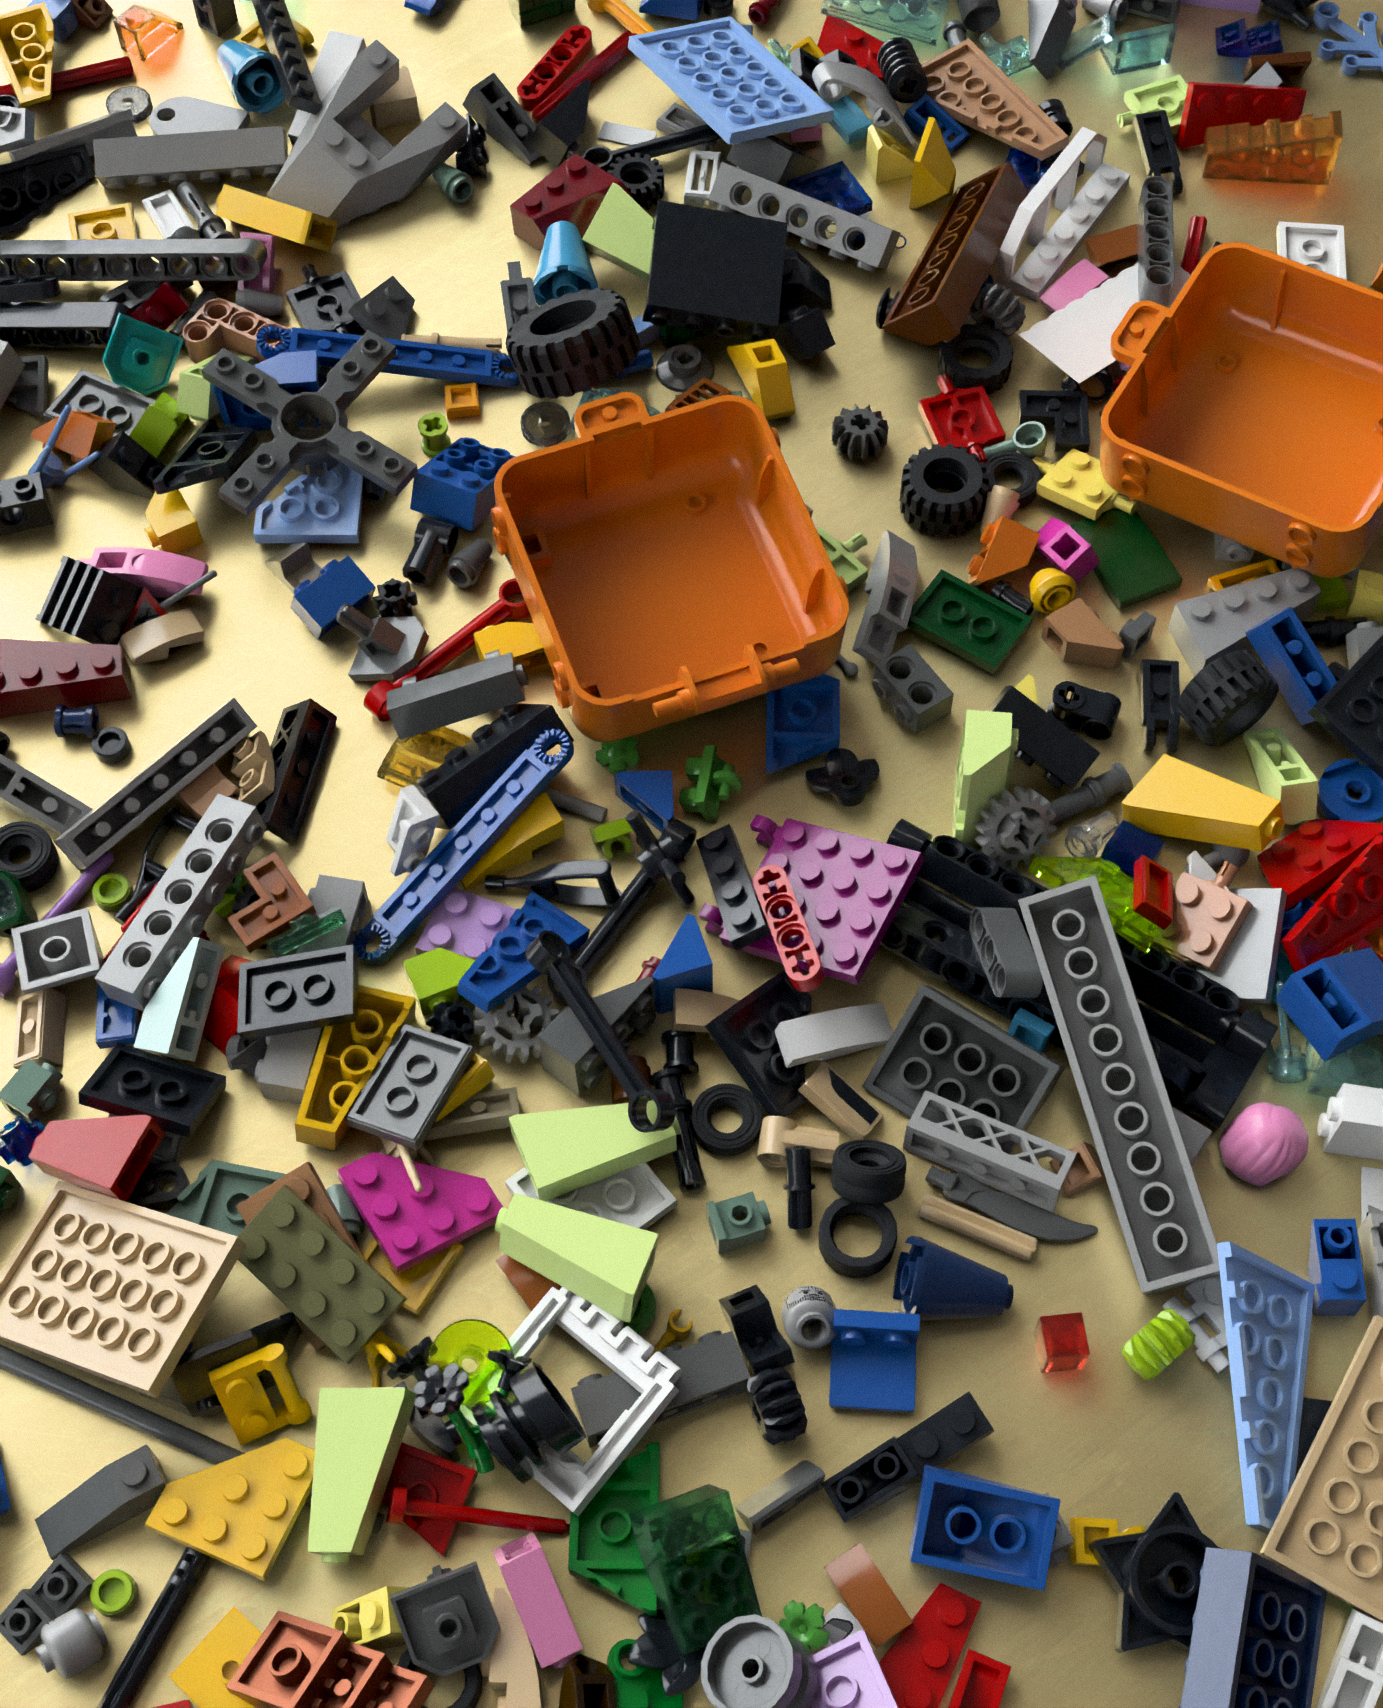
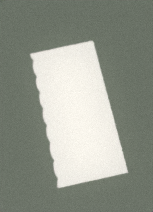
M1138 262L1133 267L1121 271L1117 277L1106 280L1099 288H1094L1088 291L1082 298L1070 302L1065 309L1052 313L1047 320L1036 323L1029 331H1024L1018 335L1080 384L1116 361L1110 351L1111 336L1129 308L1139 302ZM1176 263L1175 279L1166 306L1170 308L1191 276Z

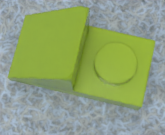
M162 392L153 405L150 404L129 435L156 458L159 457L189 418L188 414L177 412L178 402L165 392Z

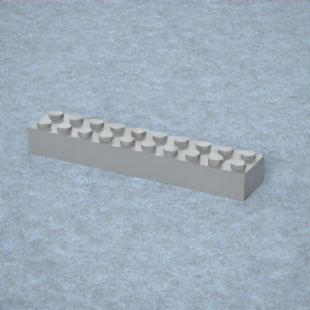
M1096 875L1018 900L1142 1293L1148 1296L1220 1275L1217 1241Z

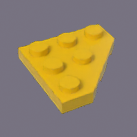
M284 1438L167 1483L145 1525L151 1531L265 1581L312 1490L315 1450L291 1439Z

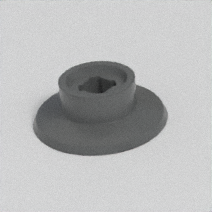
M691 344L674 346L660 357L655 368L657 379L663 386L672 391L682 393L703 377L712 380L715 371L711 358Z

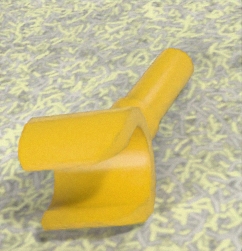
M675 1309L669 1315L666 1332L654 1346L651 1356L657 1351L667 1348L674 1341H684L690 1336L693 1319L684 1328L674 1325L680 1318L682 1309Z

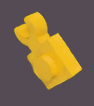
M1070 1518V1534L1074 1539V1543L1070 1548L1071 1565L1100 1566L1089 1549L1091 1542L1098 1539L1141 1533L1145 1527L1133 1526L1119 1533L1118 1519Z

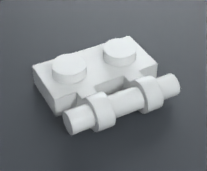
M1220 1275L1194 1282L1185 1289L1183 1295L1192 1304L1190 1307L1185 1308L1177 1297L1174 1296L1163 1305V1308L1173 1309L1189 1323V1328L1196 1334L1195 1342L1193 1343L1197 1348L1196 1355L1203 1363L1208 1361L1213 1369L1220 1374L1230 1365L1229 1360L1221 1352L1226 1347L1228 1348L1221 1279ZM1202 1317L1217 1336L1210 1338L1197 1323V1320Z

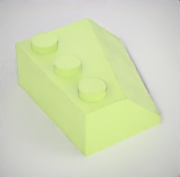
M966 710L956 766L953 837L978 851L983 847L976 842L975 838L982 833L975 828V824L984 822L985 819L979 812L981 809L990 810L992 806L989 799L993 797L999 801L1002 799V790L1006 789L1008 791L1010 771L1013 770L1014 751H1017L1019 729L1012 728V713Z

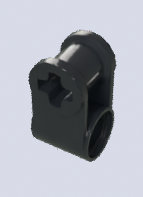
M1070 681L1061 682L1056 685L1052 693L1053 701L1050 702L1047 713L1072 731L1085 734L1097 740L1111 738L1122 705L1118 697L1109 692L1097 691ZM1069 691L1072 692L1070 699L1066 698ZM1062 710L1065 711L1064 718L1060 717Z

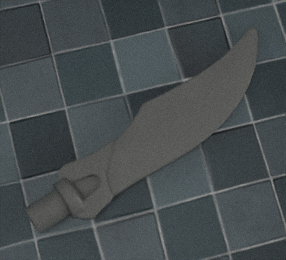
M932 1165L925 1179L942 1188V1192L948 1201L961 1205L965 1204L1005 1226L1037 1239L1058 1242L1077 1241L1092 1236L1098 1231L1096 1226L1066 1219L1008 1193L993 1191L964 1172L957 1174L951 1172V1174H948Z

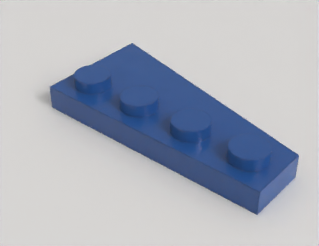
M531 891L526 898L524 906L514 912L503 932L499 931L496 934L490 948L479 955L459 980L457 993L488 1013L542 974L530 964L525 954L526 948L541 931L548 930L556 933L566 941L571 952H573L586 942L590 929L534 891Z

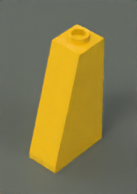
M226 184L223 185V189L219 193L216 202V216L306 246L331 252L339 223L337 220Z
M1166 754L1159 759L1121 802L1125 825L1128 829L1261 852L1272 839L1276 840L1280 836L1284 828L1281 802L1279 800Z

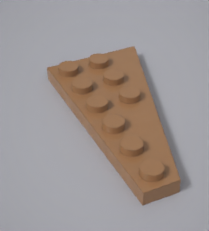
M970 39L921 64L928 81L925 93L953 119L1040 160L1052 156L1066 148L1069 144L1068 135Z

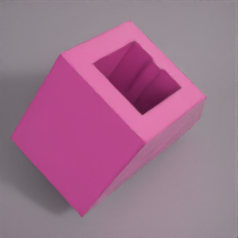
M1052 517L1038 531L1040 536L1034 550L1054 568L1071 576L1076 585L1100 563L1092 546L1068 524Z

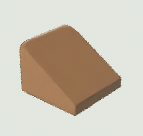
M1081 1141L1068 1149L1077 1153L1063 1184V1189L1068 1197L1106 1182L1100 1158L1091 1144ZM1052 1159L1049 1163L1055 1174H1058L1063 1162Z

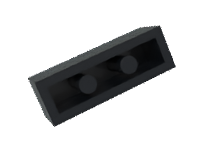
M1012 685L1005 686L987 710L1012 713V728L1019 729L1017 751H1014V757L1028 767L1035 763L1045 771L1042 778L1059 790L1063 785L1066 788L1074 789L1100 755L1099 751Z

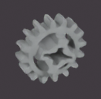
M1016 786L1013 795L1006 789H1003L1001 793L1002 799L997 801L991 797L989 799L992 806L990 810L981 809L979 812L985 818L984 822L975 824V828L982 833L975 838L976 842L983 847L981 849L982 853L1002 864H1008L1012 869L1016 868L1018 860H1021L1026 866L1029 865L1032 854L1041 857L1043 854L1040 847L1043 844L1051 845L1052 841L1047 838L1048 833L1055 832L1057 829L1050 822L1057 817L1056 813L1049 808L1051 803L1032 788L1025 791L1022 787Z
M525 985L500 1003L503 1004V1008L496 1009L492 1015L491 1012L495 1008L486 1013L480 1008L475 1007L473 1018L477 1021L474 1024L473 1032L475 1034H483L479 1045L484 1047L490 1044L493 1047L490 1056L493 1058L502 1052L505 1054L506 1063H510L513 1056H519L521 1063L524 1064L527 1062L529 1053L537 1059L541 1057L538 1036L558 1016L559 1011L553 1008L548 1009L553 998L551 996L541 998L539 996L541 990L539 985L534 987L532 991L528 990L527 985ZM537 1028H541L535 1037L529 1038L530 1033H536Z

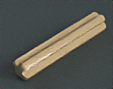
M926 1194L919 1208V1215L1025 1261H1030L1033 1258L1038 1245V1240L1032 1236L931 1194Z

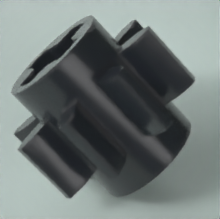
M391 578V580L386 581L382 585H377L379 596L372 597L374 609L379 610L381 618L414 616L412 606L417 605L418 600L416 592H411L408 581L403 583Z
M456 1000L449 1008L444 1002H441L433 1010L434 1015L426 1021V1025L431 1027V1033L465 1044L470 1043V1036L474 1033V1018L472 1015L474 1011L461 1005L459 1000Z

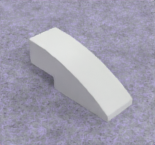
M883 1003L846 1007L780 1022L774 1031L786 1068L818 1059L822 1062L888 1043L893 1034Z
M1352 1608L1326 1677L1317 1708L1375 1707L1383 1687L1382 1622Z

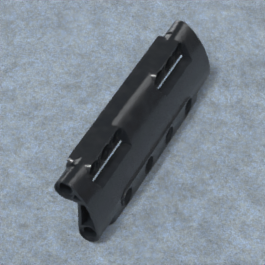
M904 819L899 820L889 835L887 844L921 852L924 862L880 944L1010 1020H1013L1016 1012L1022 1007L1055 1026L1049 1042L1065 1051L1044 981L1041 993L1037 998L996 997L971 938L969 923L973 909L919 880V877L973 907L1016 909L1030 943L1031 940L1018 900L1048 891L1049 889L954 837L941 835L935 837L932 841L933 836L930 833ZM1113 925L1137 999L1215 1042V1044L1208 1042L1138 1002L1172 1106L1174 1108L1180 1106L1219 1129L1279 1026L1248 1009L1243 1014L1238 1012L1241 1007L1240 1000L1233 991Z

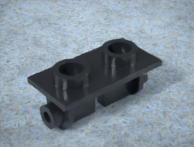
M467 113V142L456 151V169L467 173L470 177L479 171L485 179L487 178L486 164L489 162L488 155L484 149V141L487 140L486 133L480 123L476 124L470 114Z

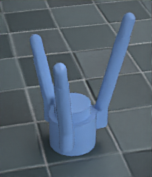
M69 404L65 406L43 451L28 471V474L40 472L46 489L51 488L54 483L62 486L69 477L101 456L100 452L96 451L66 471H63L61 459L51 453L72 410V406Z

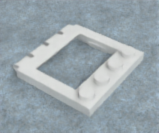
M552 1286L501 1349L511 1351L514 1354V1358L517 1356L529 1357L554 1325L558 1324L641 1393V1396L629 1411L625 1409L598 1443L600 1447L587 1463L571 1450L561 1456L547 1442L542 1445L549 1464L545 1469L541 1471L526 1457L532 1467L533 1478L574 1514L579 1516L679 1392L674 1384L681 1376L682 1369L660 1351L651 1356L654 1346L629 1326L622 1329L623 1321L564 1287H561L558 1291ZM493 1361L489 1362L465 1391V1399L459 1408L464 1417L473 1425L478 1424L472 1414L471 1407L483 1401L493 1410L494 1406L491 1403L489 1394L494 1390L500 1391L501 1389L497 1385L503 1370Z

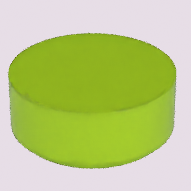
M108 873L101 876L95 882L92 894L99 908L106 912H117L124 902L130 900L133 889L124 875Z
M107 1570L100 1574L93 1582L90 1591L91 1602L95 1609L106 1617L116 1618L123 1616L134 1607L137 1601V1584L123 1570Z

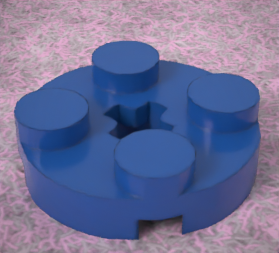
M1351 758L1336 761L1325 769L1318 781L1317 805L1329 820L1380 823L1383 821V779L1368 766L1359 764L1360 760ZM1351 788L1354 793L1361 792L1363 795L1360 797V800L1350 798L1347 795L1348 789Z

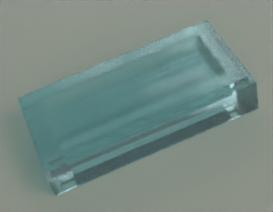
M1108 13L1070 35L1058 62V66L1062 70L1114 42L1115 20Z

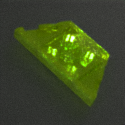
M1101 857L1033 858L1028 871L1052 888L1096 875L1114 931L1143 952L1148 953L1155 941L1157 925L1133 911L1134 880L1120 871V868L1115 863L1104 860Z

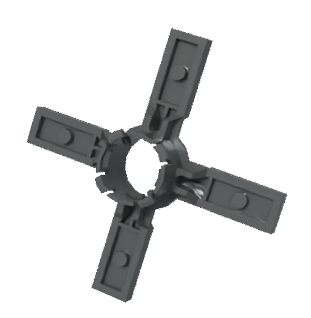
M368 330L328 372L327 382L318 392H302L295 395L280 388L278 380L227 349L222 348L202 369L203 379L272 420L271 429L275 438L269 443H262L218 490L219 498L248 516L292 468L295 471L307 474L306 465H309L310 475L318 477L324 475V462L327 465V472L341 462L395 496H398L418 473L417 464L366 433L349 430L347 428L348 418L345 414V410L397 355L396 346ZM316 418H319L320 428L328 431L323 437L313 440L299 439L293 436L300 431L299 420L301 419L303 429L317 428Z

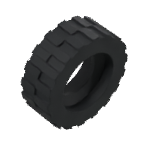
M981 323L963 324L960 328L961 332L956 338L949 342H941L938 361L939 376L943 374L944 377V374H948L956 389H969L983 385L987 395L993 394L994 391H999L1009 379L1013 360L1011 341L1004 336L1002 331L994 329L993 326H985ZM969 351L982 352L991 357L992 363L986 368H970L960 363L959 356Z

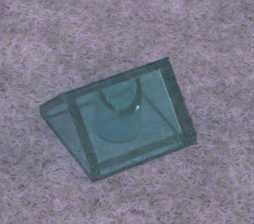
M1176 23L1119 34L1097 40V47L1112 75L1168 64L1171 59L1177 26Z

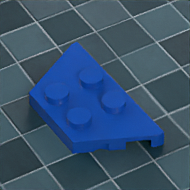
M822 674L767 693L766 773H774L839 747V679Z

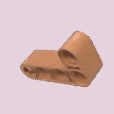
M214 298L207 301L183 328L182 334L191 361L196 364L217 354L222 348L226 347L242 355L254 357V360L260 363L267 358L261 356L257 351L256 337L260 329L263 330L265 326L268 328V325H272V327L277 325L278 328L282 327L284 329L289 328L230 301ZM270 339L266 341V344H269V347L273 345V348H275V345L278 347L281 342L276 339Z

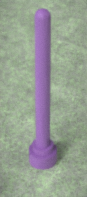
M106 851L95 860L42 920L69 913L113 863V854ZM15 950L3 963H0V997L2 998L14 986L13 980L16 978L15 972L18 970Z

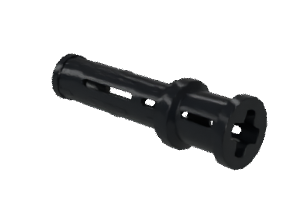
M667 1068L651 1075V1085L656 1087V1090H664L669 1093L675 1102L676 1118L681 1134L676 1135L677 1150L672 1152L677 1168L681 1191H694L700 1189V1186L704 1187L706 1181L701 1169L689 1116L691 1115L693 1105L691 1100L686 1097L683 1080L686 1078L685 1071L682 1068Z

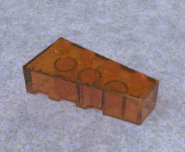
M1341 110L1331 111L1329 116L1313 118V114L1300 115V120L1280 123V119L1277 118L1269 119L1266 123L1257 126H1251L1249 122L1207 127L1201 150L1202 178L1328 185L1343 139Z

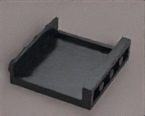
M658 200L652 224L654 233L646 306L642 321L650 322L660 327L668 325L684 328L690 332L703 331L715 333L725 338L738 337L749 339L752 342L773 339L779 323L787 223Z

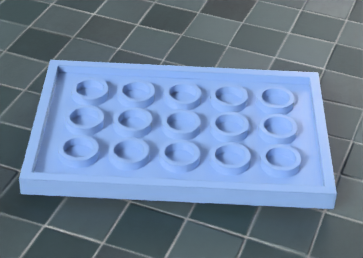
M731 16L629 36L628 49L729 145L757 138H766L778 133H788L800 128L814 127L818 124L831 122L833 119L834 109Z

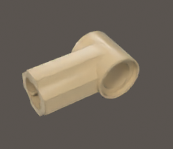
M767 1116L762 1120L756 1158L764 1165L782 1168L786 1167V1147L806 1146L811 1147V1166L832 1169L833 1154L838 1147L840 1132L798 1126L794 1120L787 1117Z

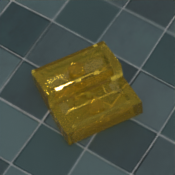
M444 726L402 740L397 737L377 771V777L402 788L412 784L417 786L419 784L417 780L421 775L431 769H437L445 762L444 758L450 751L466 745L473 738Z

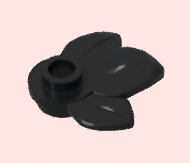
M835 748L828 752L825 758V767L809 769L805 774L808 784L816 792L832 794L840 805L853 807L859 805L864 800L868 792V785L877 780L880 769L875 759L858 761L852 751L845 748Z
M657 1609V1616H650L646 1613L638 1616V1622L644 1634L634 1642L628 1662L638 1667L662 1670V1686L667 1697L679 1695L693 1687L700 1676L701 1661L707 1643L713 1637L710 1628L700 1620L692 1618L682 1620L667 1610ZM684 1636H694L699 1642L689 1643Z

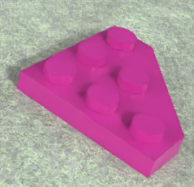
M372 1152L337 1170L339 1181L396 1274L496 1223L499 1211L503 1206L486 1179L413 1162L423 1186V1191L418 1193L414 1189L401 1158Z

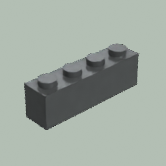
M721 1331L709 1332L701 1336L696 1344L682 1348L681 1345H674L660 1351L682 1369V1374L674 1384L679 1392L652 1425L746 1392L750 1375L733 1331L724 1334ZM616 1372L604 1377L601 1374L589 1375L578 1381V1386L571 1388L573 1401L586 1434L589 1448L597 1446L625 1409L629 1411L641 1396L638 1390Z

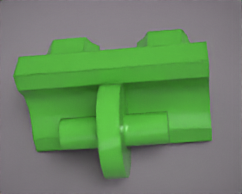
M705 745L703 756L687 758L685 766L686 776L690 782L698 781L697 787H683L679 796V803L685 812H701L707 822L717 821L721 800H729L730 794L740 792L743 784L742 778L734 773L735 767L731 764H726L725 761L716 755L717 747L715 745Z

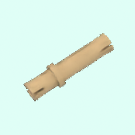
M432 332L431 336L402 334L401 338L404 341L488 350L494 354H502L500 350L502 349V338L440 336L436 332Z

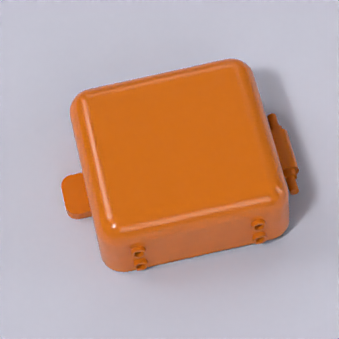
M1228 242L1215 246L1202 257L1170 308L1152 301H1139L1129 308L1111 336L1110 351L1112 356L1117 361L1131 366V368L1102 412L1100 444L1102 475L1112 489L1128 496L1131 501L1135 499L1292 565L1293 569L1299 568L1323 578H1336L1346 575L1361 563L1383 526V294L1274 254L1270 250L1261 249L1247 243Z
M621 392L584 403L577 408L574 415V427L578 438L516 456L503 464L497 472L494 481L496 507L491 508L492 519L495 525L493 527V535L497 551L501 556L507 554L555 677L552 683L557 704L561 709H568L575 727L587 738L603 743L619 741L820 676L827 672L837 661L849 614L848 587L844 578L837 576L780 451L781 443L777 430L774 427L770 428L762 410L751 400L737 395H722L649 416L643 400L637 394Z

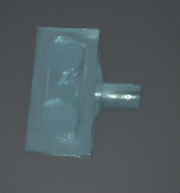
M989 32L983 33L980 36L979 42L986 49L983 53L1008 77L1033 66L1030 62L1029 43L1023 35L1000 44L992 38Z

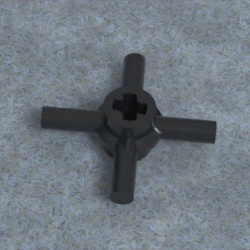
M638 810L630 812L625 819L637 836V844L642 848V851L635 855L636 859L654 884L664 877L681 905H689L695 897L685 883V874L679 868L680 865L686 862L682 853L667 833L657 840Z

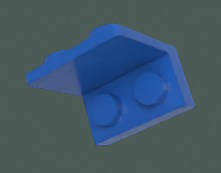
M834 1309L833 1331L836 1332V1336L831 1340L829 1406L840 1409L912 1413L915 1409L916 1343L920 1331V1314Z

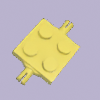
M1072 448L1059 462L1053 464L1038 456L1032 459L1038 466L1040 474L1044 475L1037 482L1036 494L1095 521L1103 512L1114 507L1129 515H1133L1138 507L1137 501H1131L1108 485L1101 472L1100 460Z

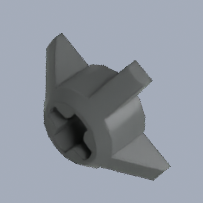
M238 1034L232 1036L226 1046L229 1068L231 1070L243 1069L255 1077L257 1063L259 1059H264L266 1036L242 1040Z

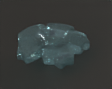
M769 38L768 45L772 52L785 66L791 69L790 55L787 52L792 46L787 43L782 48L778 41Z

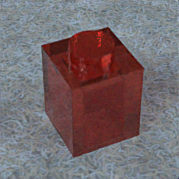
M1082 1312L1040 1316L1033 1333L1041 1373L1083 1369L1090 1351Z

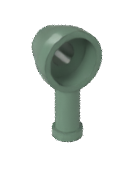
M1025 422L1014 430L1012 439L989 447L988 445L984 446L986 458L988 459L1001 452L1016 451L1030 459L1035 458V456L1041 458L1045 454L1047 446V432L1045 427L1039 422Z

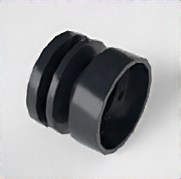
M532 1362L509 1379L512 1392L516 1398L513 1402H510L497 1390L489 1394L497 1414L483 1401L471 1407L472 1414L479 1426L481 1437L490 1452L504 1468H507L523 1484L534 1477L532 1467L526 1457L541 1471L549 1466L542 1445L546 1442L562 1456L586 1438L580 1422L549 1377L535 1362Z

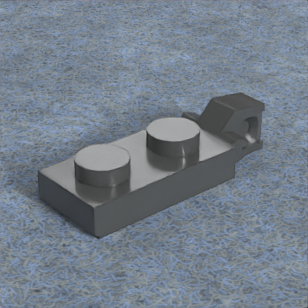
M520 261L507 262L509 280H502L500 282L507 332H509L513 324L517 323L522 315H527L531 309L537 306L533 293V279L530 277L522 278Z

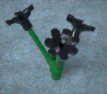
M430 1336L425 1337L419 1345L412 1347L406 1352V1358L398 1356L395 1363H390L389 1366L392 1368L387 1372V1375L392 1380L398 1376L404 1380L413 1375L418 1381L413 1389V1392L418 1396L414 1400L415 1406L422 1412L431 1409L436 1417H442L447 1414L466 1442L469 1457L475 1459L478 1473H488L495 1469L492 1453L481 1437L479 1426H470L459 1409L465 1399L462 1391L469 1385L468 1375L465 1371L461 1372L459 1365L456 1363L447 1365L444 1373L441 1372L436 1364L428 1367L429 1358L436 1354L438 1349ZM500 1348V1351L488 1350L487 1359L497 1363L499 1368L503 1370L497 1387L501 1388L499 1392L508 1398L509 1391L512 1392L509 1379L531 1364L532 1359L526 1356L514 1358V1354L506 1349Z

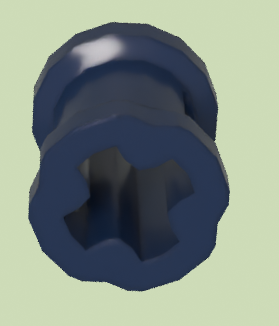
M57 705L54 716V730L58 737H65L67 734H86L88 738H93L99 731V712L95 705H89L87 709L67 708L65 705Z

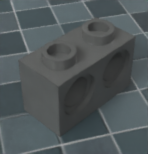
M911 644L875 664L872 685L876 694L881 699H886L894 708L898 720L904 725L907 724L915 734L951 714L954 693Z

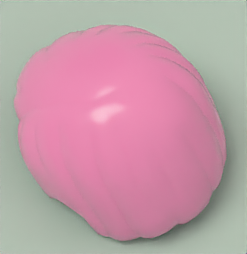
M1260 1102L1247 1107L1230 1122L1221 1134L1219 1149L1222 1154L1223 1163L1241 1180L1261 1187L1268 1185L1279 1177L1287 1176L1299 1166L1307 1154L1309 1138L1302 1120L1292 1110L1283 1106H1274L1268 1102Z

